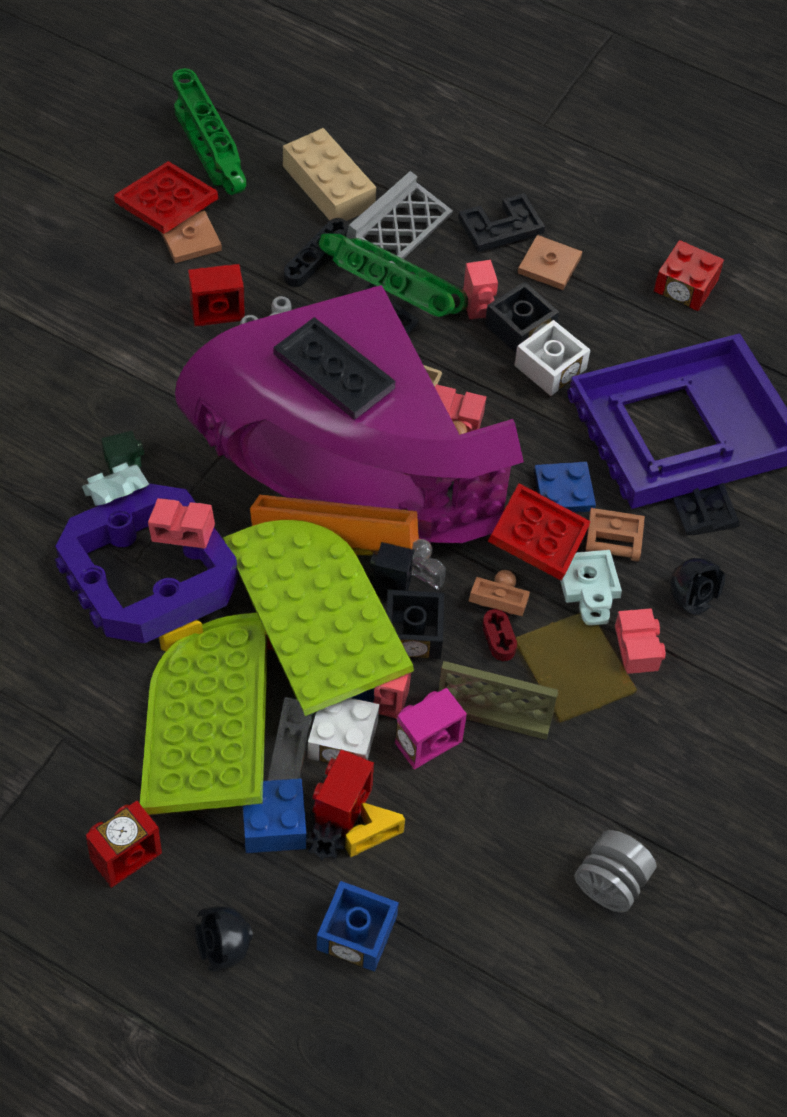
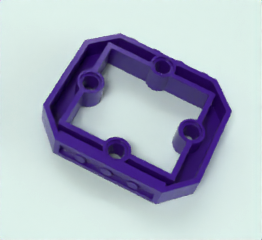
M149 484L126 496L116 498L106 504L73 516L67 522L55 546L58 558L55 559L56 566L61 574L66 573V580L72 592L77 591L79 593L78 599L82 608L90 610L89 615L95 628L101 627L106 637L147 643L227 606L239 578L235 555L215 528H213L206 549L182 546L184 555L190 559H201L208 569L207 571L183 582L173 578L161 579L153 587L154 595L125 608H122L108 587L104 569L94 565L87 553L109 543L116 547H127L133 544L137 538L136 532L148 527L149 518L158 498L176 500L186 507L189 506L190 502L196 503L186 489Z

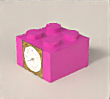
M447 687L439 692H431L422 702L415 706L409 705L403 708L399 715H397L395 744L413 769H416L463 741L467 713Z

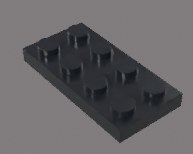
M315 317L273 347V355L354 420L395 389L396 381Z

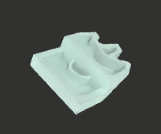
M127 462L113 467V473L104 477L103 473H99L87 478L89 483L83 485L82 488L85 495L91 496L95 506L133 493V491L149 485L137 465L128 466Z

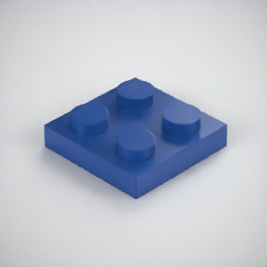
M587 462L535 465L534 476L538 494L572 512H589L591 508L596 507Z

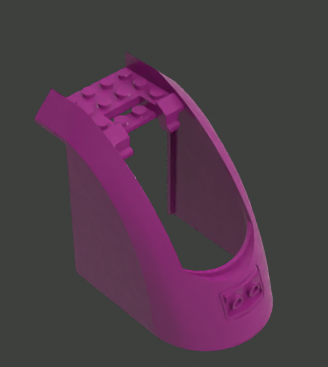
M382 285L233 327L202 346L183 367L176 383L175 398L178 408L188 421L206 438L209 446L215 447L218 456L224 455L242 471L287 498L417 511L419 541L464 543L492 534L504 512L511 466L524 462L513 419L459 435ZM313 317L322 322L396 381L394 390L355 420L273 355L274 346ZM454 481L451 501L447 493L451 482Z

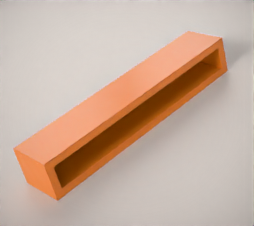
M259 495L250 508L252 526L277 520L310 522L336 533L351 548L368 549L371 552H378L381 542L414 550L419 541L417 511Z

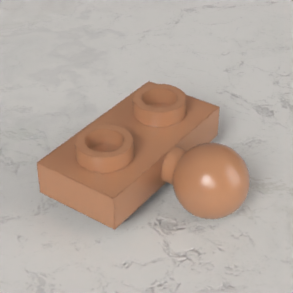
M501 570L496 574L494 582L476 577L469 602L505 611L508 614L523 616L530 592L515 588L516 577L514 573L509 570Z

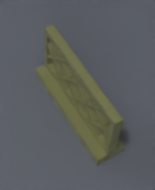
M443 661L439 691L447 687L467 713V720L547 740L558 694L557 689ZM480 681L486 682V683H488V684H487V685H483ZM470 684L473 688H467L465 685ZM498 691L501 695L497 696L493 692ZM537 696L545 697L546 699L541 700ZM521 699H527L530 702L525 703Z

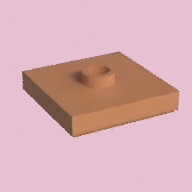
M205 211L197 212L165 234L161 232L175 263L222 251V245Z
M537 235L518 268V274L564 290L582 257V251Z

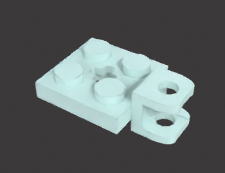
M610 550L577 552L562 581L560 580L566 603L580 601L579 609L585 624H607L610 618L609 609L612 606V599L621 598L622 592ZM584 574H589L590 577L594 578H585ZM592 612H597V613H599L601 616H600V617H593V616L591 615V613H592Z

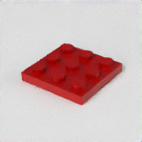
M167 161L116 193L114 199L116 204L165 234L218 199V191Z
M519 483L488 542L562 581L591 521Z

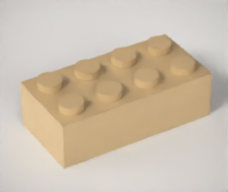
M324 128L283 145V167L329 220L342 218L348 221L361 215L376 202V186Z

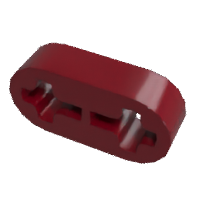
M498 609L488 611L484 615L482 628L491 654L499 661L511 660L516 653L517 640L508 616ZM492 620L500 624L499 631H497L495 624L491 623ZM501 639L504 643V646L509 647L508 650H504L503 647H499Z

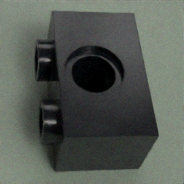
M381 542L379 552H373L370 562L372 570L369 581L373 584L377 596L387 598L388 590H409L414 558L413 549Z

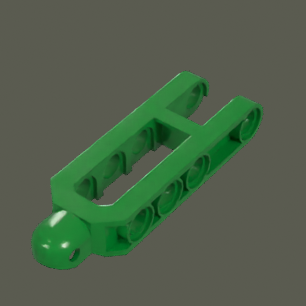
M186 68L176 70L172 76L173 86L178 95V100L174 104L175 115L214 186L223 185L226 193L230 195L243 192L247 181L241 170V161L235 142L195 72ZM188 79L190 82L181 83L179 80ZM210 152L212 157H209L206 154ZM219 169L222 173H218L215 170Z
M322 234L320 237V249L332 256L337 266L376 286L382 285L385 291L434 316L440 317L461 313L468 306L467 294L461 288L367 240L360 238L349 239L341 234ZM452 294H457L460 298V305L457 308H454L455 303Z

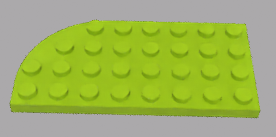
M277 520L260 523L223 537L224 542L236 557L237 570L305 716L414 671L413 664L358 557L348 543L339 535L323 526L310 522Z
M257 613L226 616L202 624V634L194 633L177 640L158 662L149 688L140 805L148 815L263 804L268 640Z

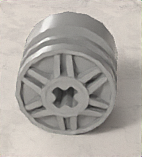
M603 831L591 850L592 854L587 855L582 865L577 869L574 875L575 880L585 894L603 907L616 912H627L639 895L640 887L645 886L657 867L651 853L632 837L619 831Z

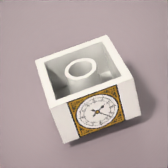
M553 320L517 346L514 366L552 396L571 381V377L580 375L587 369L590 349Z
M348 698L317 711L308 740V759L329 763L331 758H337L342 749L368 760L378 723L379 704Z

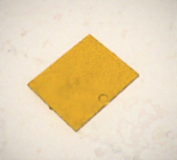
M581 613L516 637L517 647L539 685L558 690L554 712L560 722L596 708L599 709L606 704L634 694L637 691L598 625L585 624Z

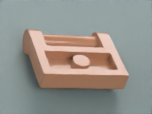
M591 508L589 515L591 523L588 527L585 552L610 550L611 555L629 557L631 561L639 562L645 516ZM597 537L623 542L633 543L632 547L602 542H595V540Z

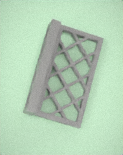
M410 171L349 225L346 237L349 239L360 238L366 240L364 237L367 235H378V243L373 244L383 249L396 250L397 256L404 259L452 215L453 210L416 182L417 176ZM416 192L423 197L424 202L411 201V195ZM408 208L409 215H396V209ZM412 208H424L425 216L413 215ZM429 209H438L443 214L441 216H430ZM393 221L394 229H381V222ZM397 222H410V229H398ZM414 222H426L427 228L425 230H416ZM382 235H394L395 243H383ZM399 236H411L412 242L400 243Z

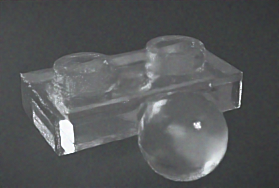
M417 539L412 546L414 550L412 574L439 590L445 583L446 567L437 559L429 558L432 554V546L427 540Z

